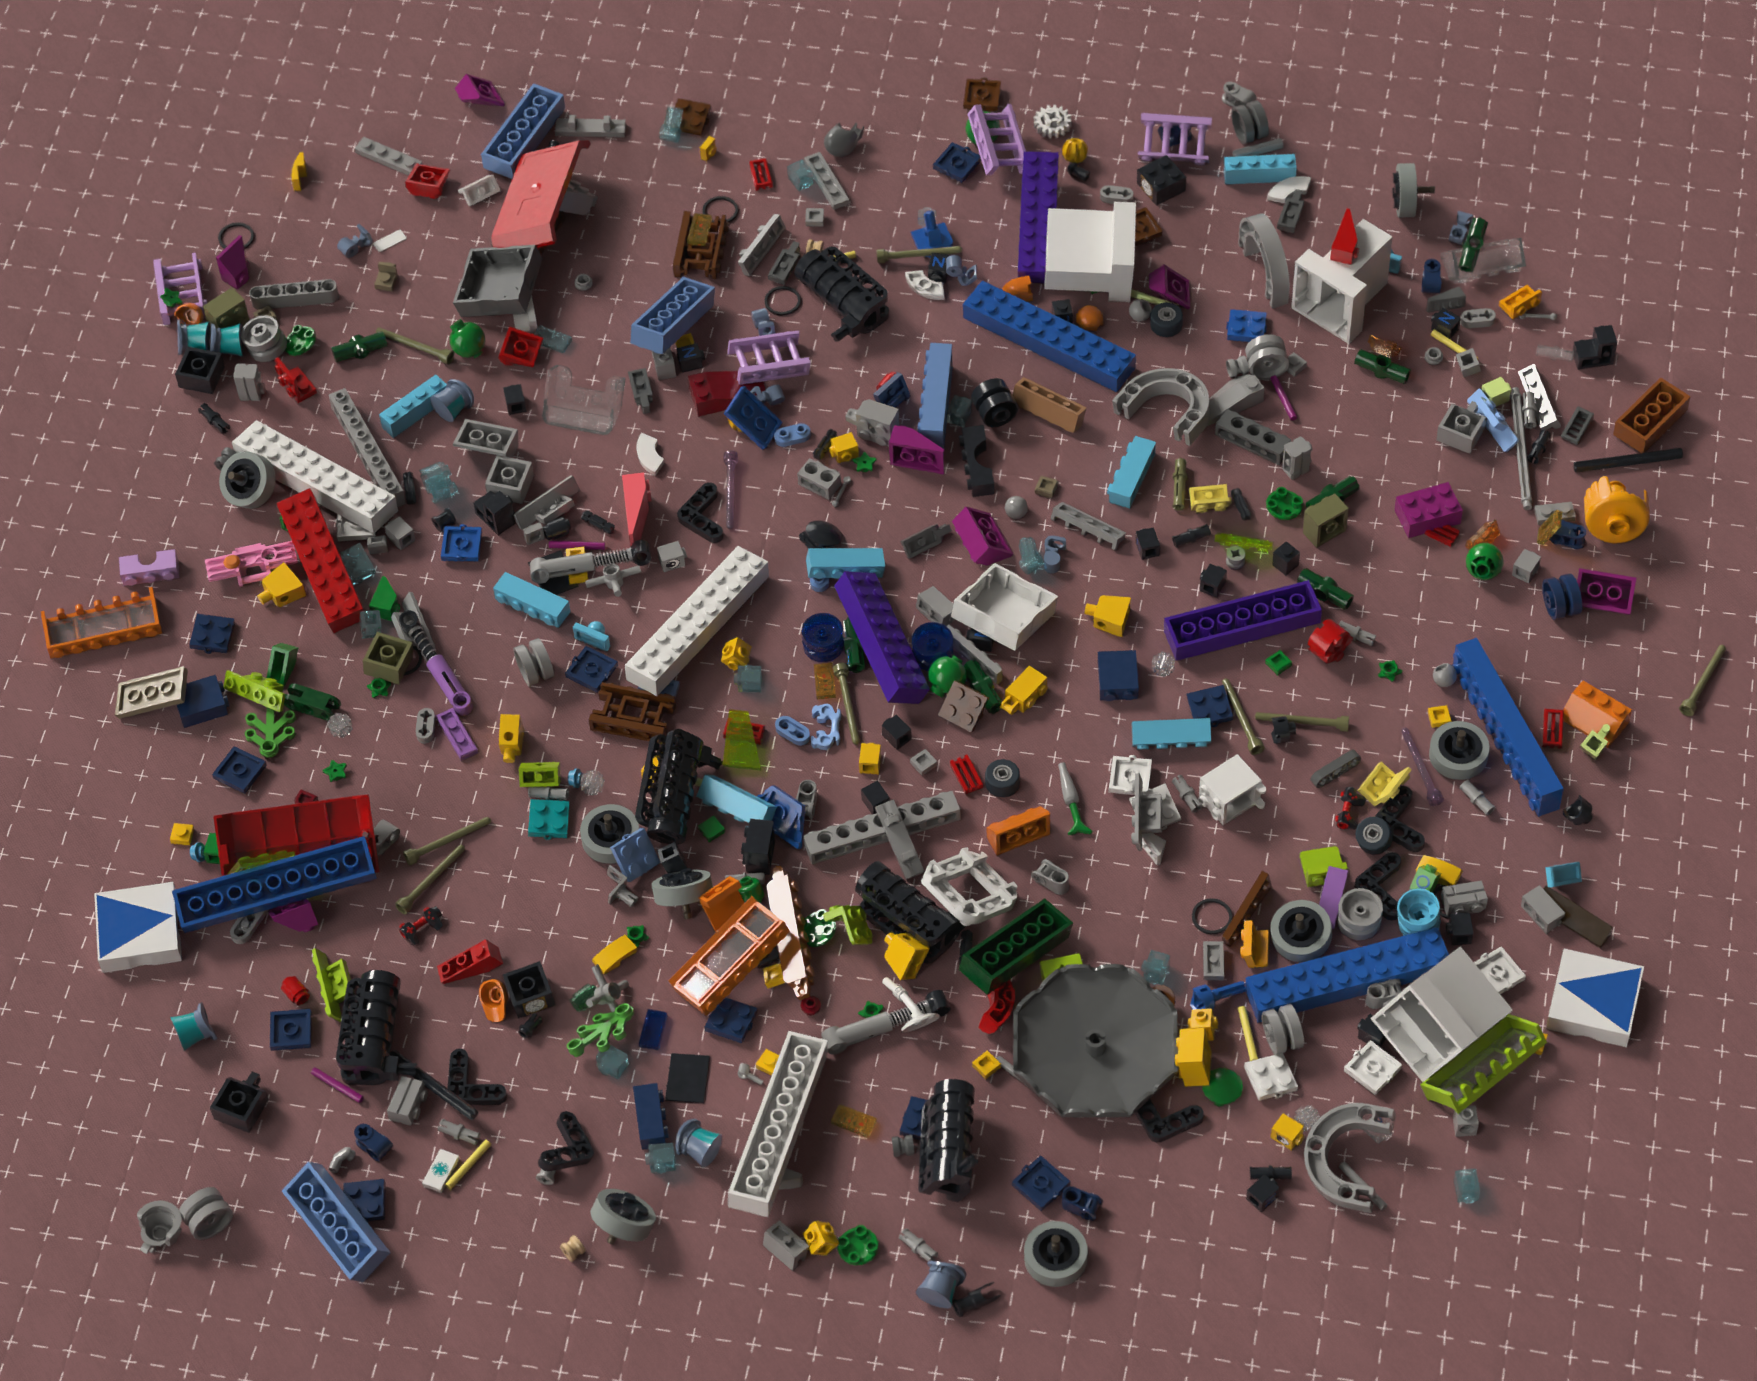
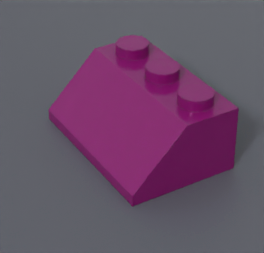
M965 507L952 520L956 533L960 535L963 545L970 553V558L974 563L988 566L1013 555L991 513Z
M1579 568L1577 583L1581 592L1582 607L1630 615L1636 577Z

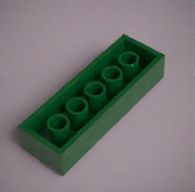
M1044 898L963 954L959 971L988 995L1068 939L1073 922Z

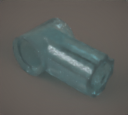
M667 106L665 121L659 131V139L673 143L679 141L681 135L679 127L683 109Z
M1024 537L1019 540L1020 544L1018 545L1022 558L1019 560V565L1023 572L1029 575L1044 565V561L1037 551L1035 540L1032 537Z

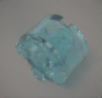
M439 461L419 470L422 474L420 476L427 493L433 496L431 498L433 504L450 498L458 492L455 482H452L449 478L451 475L450 469L444 462L441 463Z

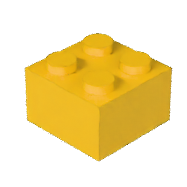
M1205 1028L1180 1029V1037L1176 1038V1047H1178L1179 1052L1175 1054L1176 1067L1179 1066V1078H1183L1185 1086L1209 1085L1211 1049Z

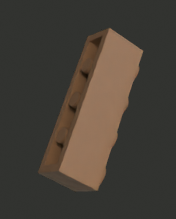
M1025 377L1015 384L1012 395L1019 408H1023L1072 433L1082 426L1086 407Z

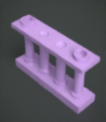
M1008 104L1001 113H984L981 105H974L968 113V118L986 175H993L999 166H1017L1019 173L1022 174L1023 152H1026L1012 105ZM986 120H1003L1005 128H988ZM1008 135L1010 143L994 144L991 136ZM1012 150L1015 159H998L995 151Z
M1141 113V123L1146 126L1144 152L1138 151V158H1142V161H1152V159H1159L1167 155L1171 160L1189 161L1194 162L1196 165L1209 163V156H1204L1206 130L1212 128V118ZM1155 124L1164 127L1162 153L1151 152L1152 134ZM1173 126H1180L1179 128H1181L1179 154L1169 153L1170 129ZM1190 127H1197L1199 130L1197 155L1186 154L1188 129Z
M192 253L193 262L168 267L162 266L160 259L153 260L160 314L164 325L171 324L170 317L175 314L179 306H167L160 296L165 294V288L169 289V287L196 283L197 289L182 291L179 293V298L184 299L198 296L199 302L195 304L201 308L203 318H206L203 306L207 304V300L203 298L199 271L203 268L201 259L197 260L196 253ZM192 269L195 271V276L172 280L164 278V276L170 273Z
M799 330L729 340L727 353L728 355L736 354L741 366L737 376L739 385L809 375L811 364L809 357L800 358L796 348L799 340ZM788 346L793 360L783 361L779 348ZM771 349L776 362L765 363L761 350ZM754 351L758 365L748 366L744 353Z

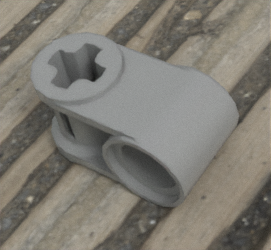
M1227 82L1223 86L1224 94L1222 95V101L1232 107L1244 105L1246 107L1248 102L1256 100V95L1253 91L1235 82Z
M804 780L799 785L796 800L805 805V816H809L810 819H813L815 813L817 787L814 781Z
M384 819L379 821L374 828L378 857L383 855L400 835V829Z
M1047 859L1042 860L1041 866L1037 871L1031 873L1036 883L1048 888L1055 894L1062 895L1069 890L1068 873Z
M1391 979L1371 984L1366 994V1005L1371 1009L1382 1008L1384 1002L1394 999L1402 992L1400 980Z

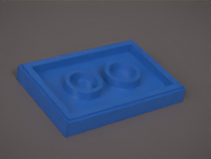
M745 386L740 387L724 412V415L762 450L766 449L775 432L782 424V421Z

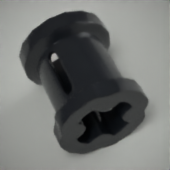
M448 508L444 509V512L437 517L433 516L431 518L433 525L440 532L448 524L456 522L454 514Z

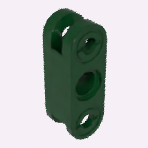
M294 683L290 684L287 690L289 694H285L284 705L287 708L326 721H332L335 717L332 709H339L341 706V701L333 695Z

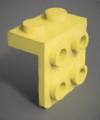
M1227 484L1189 488L1191 511L1196 510V513L1207 512V509L1224 511L1232 502L1231 497H1228Z
M1381 761L1357 791L1374 806L1379 803L1384 804L1389 798L1393 799L1399 793L1398 787L1408 781L1410 778L1408 774L1412 769L1407 767L1395 774Z

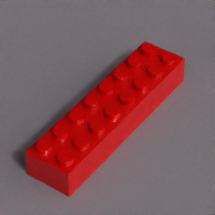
M311 488L276 503L332 632L336 633L367 619L366 612Z

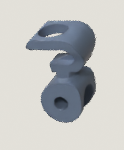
M1462 211L1457 212L1458 224L1453 225L1451 229L1450 242L1464 244L1468 233L1466 227H1470L1474 218L1473 214Z
M360 224L357 225L360 231L359 238L354 235L353 239L344 237L338 242L337 248L347 258H351L358 253V246H370L373 242L370 233Z
M951 255L946 258L947 274L951 277L958 276V281L961 285L967 286L977 280V265L967 270L966 266H962L960 256Z
M766 308L751 311L752 320L755 328H758L759 336L775 334L774 323L770 322Z
M780 385L770 386L762 393L758 386L750 391L763 404L768 401L770 406L780 404L785 400Z
M1048 536L1044 543V569L1048 573H1056L1060 569L1059 549L1066 550V539L1064 537ZM1054 541H1059V542H1061V543H1063V544H1062V545H1059V544H1056Z

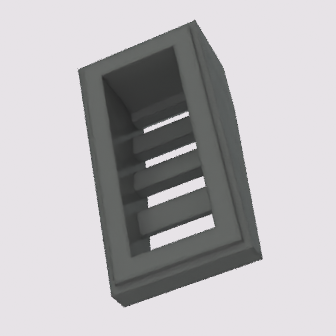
M1459 286L1430 297L1427 300L1426 311L1429 313L1440 311L1442 308L1450 310L1465 307L1466 295Z
M1577 406L1560 438L1578 445L1592 423L1594 413ZM1580 417V418L1586 420V422H1583V421H1581V420H1579V419H1577V418ZM1576 422L1578 424L1583 425V427L1575 425L1574 423ZM1571 427L1579 430L1580 432L1578 433L1576 431L1571 430ZM1568 432L1577 436V438L1575 439L1568 436Z

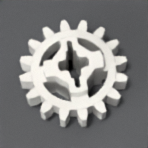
M1047 105V109L1041 107L1040 112L1036 111V116H1034V129H1037V133L1042 132L1043 137L1049 135V138H1052L1055 135L1058 138L1059 134L1064 136L1065 131L1069 132V127H1071V114H1068V110L1063 111L1062 106L1056 108V105H1054L1053 108H1050Z

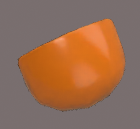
M195 303L182 304L176 309L174 314L177 319L183 320L189 325L201 324L203 321V312Z
M1092 305L1080 308L1076 313L1077 326L1086 331H1096L1100 325L1104 324L1102 312Z

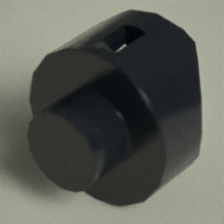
M1286 716L1271 718L1274 726L1271 733L1273 743L1289 742L1290 735L1296 734L1295 722H1288Z
M1579 795L1573 804L1563 809V816L1574 825L1588 824L1593 818V806Z

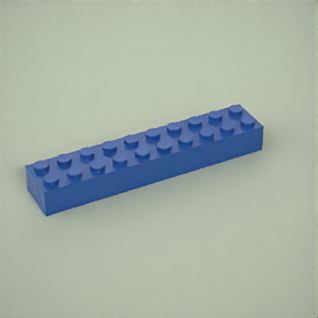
M981 281L963 303L964 319L1114 392H1118L1136 369V354L985 281Z
M1477 638L1457 644L1453 654L1452 666L1456 669L1461 687L1467 691L1470 703L1475 705L1478 717L1481 720L1483 719L1487 733L1494 738L1495 747L1502 752L1503 760L1511 768L1514 780L1519 782L1522 794L1527 796L1531 810H1535L1538 817L1559 810L1564 788Z
M363 836L172 890L181 928L184 933H188L377 879L366 838Z
M1436 927L1248 976L1245 981L1246 994L1257 1023L1262 1022V1013L1264 1011L1274 1009L1278 1013L1281 1006L1291 1004L1296 1013L1366 995L1368 987L1374 983H1381L1391 979H1399L1401 985L1412 983L1445 959L1449 953L1439 929Z

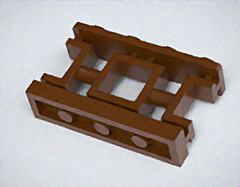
M684 211L673 261L674 277H681L682 273L688 276L689 269L705 270V277L712 275V279L717 278V273L721 272L720 259L723 260L724 249L722 248L726 246L727 242L725 233L729 232V222L726 221V215H722V218L715 216L714 222L699 221L698 214L691 216V211ZM694 223L696 231L703 230L702 232H694V234L691 232L690 234L692 224L694 230ZM718 229H719V233H718V238H717V240H716V234H714V233H707V232H718ZM698 241L710 243L709 250L694 249V243ZM686 251L688 254V258H695V260L685 259ZM702 259H713L712 267L710 266V261Z
M602 682L599 700L606 701L602 711L593 709L588 720L590 730L650 741L656 735L662 734L666 736L668 726L667 723H662L661 720L664 712L674 713L676 699L675 696L667 693H660L658 696H655L646 690L635 689L631 686L624 687L614 683ZM613 698L621 699V704H612ZM627 705L643 708L640 717L624 715ZM650 705L659 707L658 711H649ZM609 711L617 712L616 718L608 717ZM646 718L654 719L653 725L644 724Z

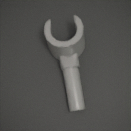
M741 1063L738 1069L739 1078H748L762 1085L763 1080L749 1073L750 1066Z

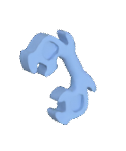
M830 704L815 705L812 709V717L815 718L819 715L817 717L818 723H826L827 719H830L832 724L829 735L825 731L819 730L816 731L817 739L811 736L812 747L814 749L828 750L834 741H836L838 746L840 743V709L838 708L837 713H835Z

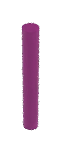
M1276 375L1271 376L1270 380L1290 420H1296L1297 415Z
M549 541V548L569 549L584 547V549L605 550V542Z
M314 1067L311 1074L356 1102L361 1103L364 1096L318 1068Z

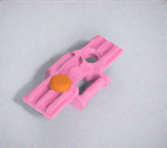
M292 541L270 546L261 545V543L235 548L232 554L205 560L209 582L237 577L239 587H243L244 584L262 581L271 573V569L277 568L283 562L286 565L298 563ZM268 554L275 555L270 560L265 559V556ZM260 566L261 571H264V573L243 577L247 575L246 569L250 567Z

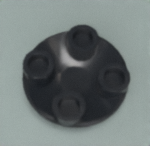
M821 520L808 523L804 532L806 536L816 543L815 545L818 548L838 545L842 539V534L835 525Z

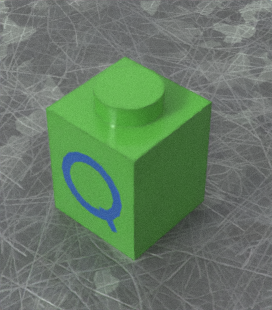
M1430 864L1422 865L1418 868L1410 889H1426L1433 893L1442 873L1437 872V868Z

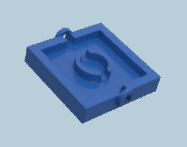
M1230 309L1229 322H1227L1226 327L1228 329L1227 340L1250 342L1252 339L1264 335L1267 330V325H1265L1266 312Z
M461 524L460 527L445 526L441 561L479 562L482 527H467L465 524Z

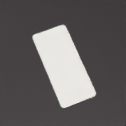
M398 230L374 242L373 245L381 252L405 240L406 236L401 230Z

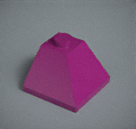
M465 74L455 87L458 98L463 102L492 106L505 105L496 88L489 80Z
M239 235L216 257L222 281L237 290L249 279L248 258L243 238Z
M1165 264L1149 274V288L1152 291L1186 309H1190V289L1187 278Z
M307 899L272 908L268 911L274 922L299 932H309L315 928L314 926L318 925L311 904Z

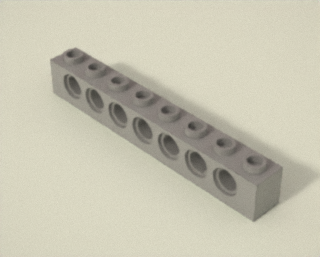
M346 388L329 394L331 408L374 485L393 494L396 497L397 507L406 504L403 489Z
M953 791L942 792L936 796L922 798L919 801L905 803L897 807L909 835L960 820V808ZM868 814L860 819L848 820L843 824L832 825L826 829L812 831L803 835L804 846L811 864L888 842L889 840L884 828L879 827L882 823L878 814Z

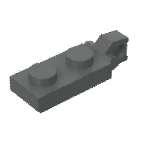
M1295 189L1293 197L1286 198L1277 223V229L1295 232L1304 206V201L1301 200L1302 190Z
M793 241L789 249L782 250L768 274V280L785 285L801 256L799 253L801 250L800 243Z
M646 368L628 371L635 403L637 406H642L643 414L651 413L649 403L653 402V395Z
M935 524L900 542L907 558H912L942 543V540H944L943 535L952 530L949 524L941 526Z

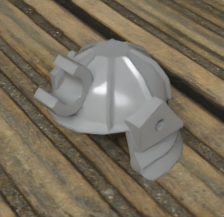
M153 1201L144 1205L137 1213L139 1227H141V1238L144 1241L140 1249L146 1254L149 1251L153 1253L156 1246L168 1245L170 1247L176 1243L182 1230L180 1228L182 1217L179 1209L174 1204L167 1201Z

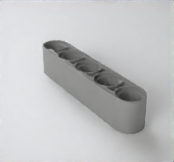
M332 279L255 286L249 292L252 306L257 310L268 305L271 309L333 303L339 299L337 284Z

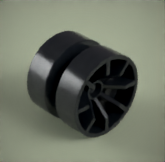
M993 378L979 384L971 394V400L976 410L979 412L984 424L988 427L994 428L1005 425L1018 413L1019 406L1003 379Z

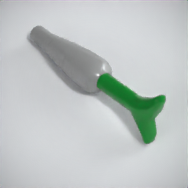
M1064 762L1059 763L1063 799L1065 804L1070 807L1074 825L1068 832V835H1074L1077 832L1091 834L1093 831L1081 821L1077 806L1079 796Z

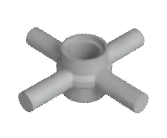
M612 563L604 567L603 576L586 580L585 583L587 588L606 583L607 587L613 589L614 595L618 597L622 594L620 587L623 585V578L641 573V569L638 565L620 570L618 565Z
M599 964L595 965L591 969L600 987L595 989L594 996L588 999L586 1004L588 1007H592L597 1003L600 1005L608 1004L611 1011L615 1012L618 1006L615 1000L620 998L621 990L627 988L629 983L627 980L619 983H607Z

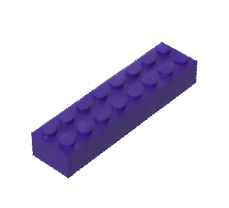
M1023 152L1018 278L1030 276L1031 283H1045L1048 208L1057 209L1059 152Z
M844 571L834 587L888 703L919 704L930 688L876 573Z
M1307 580L1164 618V633L1174 658L1178 661L1321 623L1322 609L1310 581Z

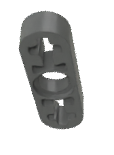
M1350 750L1317 770L1311 776L1310 781L1317 788H1321L1354 768L1361 761V756L1355 750Z

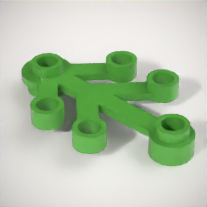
M267 707L266 724L259 720L255 713H248L245 717L246 723L249 726H255L266 735V740L259 737L254 729L245 731L246 740L256 743L260 747L259 750L263 757L272 758L276 756L279 752V745L286 739H293L296 735L294 728L287 726L284 728L283 733L274 739V734L287 723L295 722L296 716L294 711H286L284 716L275 724V710Z
M624 1003L617 1006L615 1012L596 1014L592 1019L593 1025H582L577 1028L579 1037L584 1039L576 1038L569 1041L567 1044L569 1053L574 1057L581 1056L584 1053V1048L599 1036H601L600 1040L596 1044L599 1051L605 1052L609 1050L610 1044L608 1039L612 1027L617 1024L616 1029L612 1032L615 1040L624 1039L626 1037L624 1027L626 1021H629L634 1015L633 1007Z

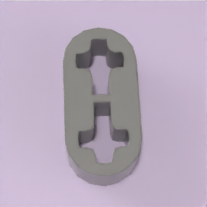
M1106 185L1100 190V199L1104 203L1114 204V202H1133V191L1127 187Z
M1489 308L1466 310L1461 315V325L1465 328L1489 327L1494 324L1496 314Z
M430 708L421 709L417 715L416 737L423 744L431 742L434 738L436 718L434 711ZM426 716H429L427 722H424ZM424 729H427L426 736H422Z

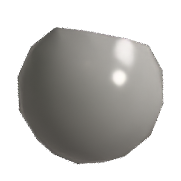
M1143 299L1133 301L1129 307V315L1138 322L1147 320L1151 315V306L1148 301Z
M1012 496L1005 503V512L1010 518L1020 519L1028 511L1026 500L1020 496Z
M1449 663L1437 666L1432 674L1433 680L1440 687L1451 686L1457 678L1456 669Z

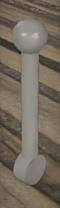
M1524 313L1519 318L1533 317L1556 320L1557 315L1555 313L1551 315Z
M849 476L844 477V483L836 499L832 501L834 507L839 506V500L847 484L851 483Z

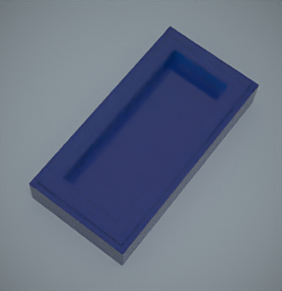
M647 1009L638 1043L639 1047L659 1050L668 1017L667 1012Z

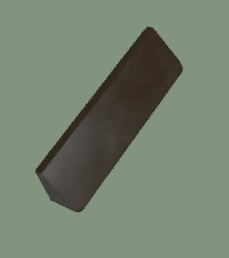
M1547 885L1543 888L1565 912V916L1560 919L1562 921L1561 924L1599 948L1612 935L1613 927Z

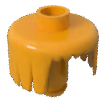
M1607 476L1601 477L1599 482H1593L1591 488L1586 490L1584 496L1585 522L1589 532L1601 541L1615 544L1629 542L1640 536L1646 530L1650 520L1647 491L1644 490V500H1642L1635 494H1629L1626 491V487L1620 481L1609 482Z

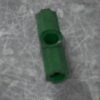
M1474 217L1472 219L1467 239L1463 244V252L1458 268L1466 273L1474 271L1480 249L1483 246V239L1488 222L1483 218ZM1470 242L1474 243L1476 248L1472 247Z
M381 331L366 337L355 335L350 338L349 342L331 347L335 362H339L352 357L357 359L365 358L371 351L387 347L388 345L384 332Z
M1362 349L1358 351L1354 364L1373 371L1374 375L1380 379L1390 378L1406 384L1411 374V369L1392 362L1389 356H1377Z
M1348 476L1335 485L1328 484L1319 495L1306 502V507L1314 506L1321 502L1323 498L1336 494L1344 502L1345 498L1360 489V485L1354 476Z
M1306 568L1301 571L1297 578V583L1310 581L1317 599L1321 601L1328 600L1344 610L1349 608L1354 599V595L1340 588L1336 581L1329 576L1323 578Z
M848 617L846 620H843L845 654H847L848 669L853 673H860L865 669L864 650Z
M970 660L966 662L964 667L970 687L989 697L985 706L988 713L994 714L1001 709L1002 700L996 693L991 678L984 674L977 661Z

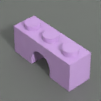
M175 549L156 552L157 558L150 565H142L138 554L119 557L120 576L123 586L179 578V564Z

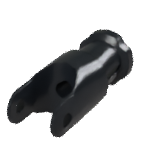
M994 1282L987 1283L968 1292L967 1296L959 1300H953L952 1306L959 1318L964 1313L972 1309L977 1310L1001 1296L1000 1294L991 1299H986L982 1296L981 1290L991 1286Z

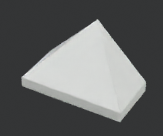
M1153 833L1142 834V847L1157 866L1160 865L1166 841Z

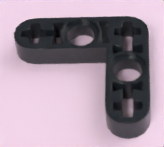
M708 482L703 484L678 510L677 516L679 523L711 543H718L723 539L722 527L702 515L704 510L718 496L717 486L714 483ZM696 501H700L703 503L701 506L698 507L692 505ZM698 522L705 523V526L701 528H698L695 525Z
M1407 786L1398 787L1399 793L1393 799L1389 798L1375 816L1385 820L1389 827H1391L1392 841L1409 851L1420 852L1424 848V836L1397 820L1412 800V790ZM1406 794L1407 797L1404 796V797L1401 799V802H1399L1400 795ZM1395 806L1398 811L1391 813L1387 808ZM1400 829L1404 834L1397 836L1394 834V831ZM1416 840L1419 841V843L1412 844V841H1413V842H1415Z
M1394 852L1385 854L1355 879L1354 885L1355 889L1364 888L1383 897L1381 900L1383 906L1382 916L1391 921L1398 919V902L1379 885L1400 868L1401 857ZM1388 861H1391V862H1392V861H1396L1395 864H1394V863H1390V864L1388 865ZM1375 870H1380L1383 873V875L1381 877H1375L1372 874V872ZM1360 883H1361V884H1365V883H1366V884H1367V887H1366V886H1362V887H1361V886H1360ZM1388 908L1391 910L1395 909V912H1388Z
M455 1049L451 1053L448 1075L449 1090L456 1094V1087H459L460 1094L458 1096L470 1105H500L506 1101V1089L501 1084H468V1053L464 1049ZM459 1056H462L461 1067L457 1063ZM456 1073H462L464 1075V1077L459 1081L453 1079V1076ZM475 1091H481L483 1093V1095L480 1098L476 1099L472 1097V1094ZM499 1091V1097H495L496 1092Z
M1151 1099L1135 1112L1149 1138L1157 1143L1200 1125L1204 1116L1203 1109L1200 1106L1191 1105L1161 1118ZM1145 1112H1151L1154 1117L1147 1120L1142 1115ZM1191 1113L1198 1114V1118L1191 1116ZM1173 1120H1179L1182 1125L1174 1128L1170 1123ZM1154 1130L1161 1131V1135L1154 1133Z
M564 1111L559 1115L556 1124L567 1146L542 1152L538 1159V1166L547 1172L588 1164L594 1155V1150L576 1116L572 1112ZM570 1135H576L580 1140H573ZM565 1154L569 1156L571 1160H564L561 1157V1155Z

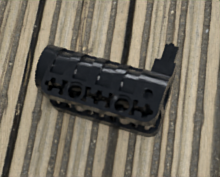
M828 247L822 252L814 249L807 252L799 260L795 268V277L808 286L813 293L820 296L826 304L833 307L839 315L844 317L841 319V327L831 334L835 342H839L847 335L853 339L859 333H870L888 320L889 308L885 305L888 301L887 290L838 248ZM842 263H846L849 266L846 268H841L839 265H841ZM867 283L873 285L871 288L864 287Z
M679 728L668 732L667 736L660 734L650 739L635 812L636 821L648 828V837L665 844L673 842L682 844L686 840L688 829L686 824L691 813L690 803L694 798L693 787L697 782V767L700 768L708 765L718 770L723 764L721 758L711 754L712 748L704 745L701 738ZM653 757L658 759V766L653 764ZM646 793L651 795V802L646 800Z
M880 861L869 865L857 881L855 892L863 898L860 906H862L866 913V920L886 935L889 933H909L923 945L930 948L928 953L932 952V955L927 954L923 961L924 963L929 964L936 961L952 946L960 931L966 927L949 911L947 912L945 909L938 907L933 900L922 895L914 886L907 884L902 877L895 875L891 872L890 868ZM884 916L887 917L889 921L882 923L878 919Z
M371 970L363 973L361 978L351 979L347 983L336 1053V1061L339 1068H341V1077L346 1084L379 1085L386 1080L398 1081L399 1075L417 1074V1063H400L398 1056H390L401 985L400 978L391 972ZM356 986H359V988L357 989V994L355 995L353 989H355ZM350 1070H353V1074H351V1077H347V1075L350 1073Z
M946 1079L937 1082L934 1085L933 1095L923 1106L921 1118L918 1191L927 1195H931L935 1191L944 1193L947 1200L957 1203L970 1193L972 1169L978 1164L975 1155H972V1146L970 1145L973 1140V1128L970 1125L974 1121V1110L971 1106L974 1104L975 1088L967 1081Z

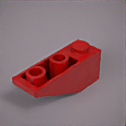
M485 939L438 965L437 969L441 983L446 984L487 973L502 965L503 961L499 947Z

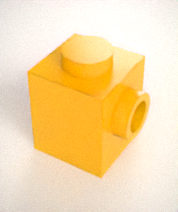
M852 432L831 439L830 454L836 458L838 463L847 462L859 457L858 444Z

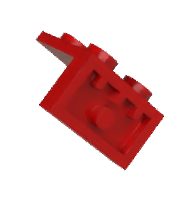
M279 357L275 358L276 366L274 367L279 375L277 378L278 382L282 387H286L287 393L291 398H295L300 403L317 393L314 385L298 366L288 370Z

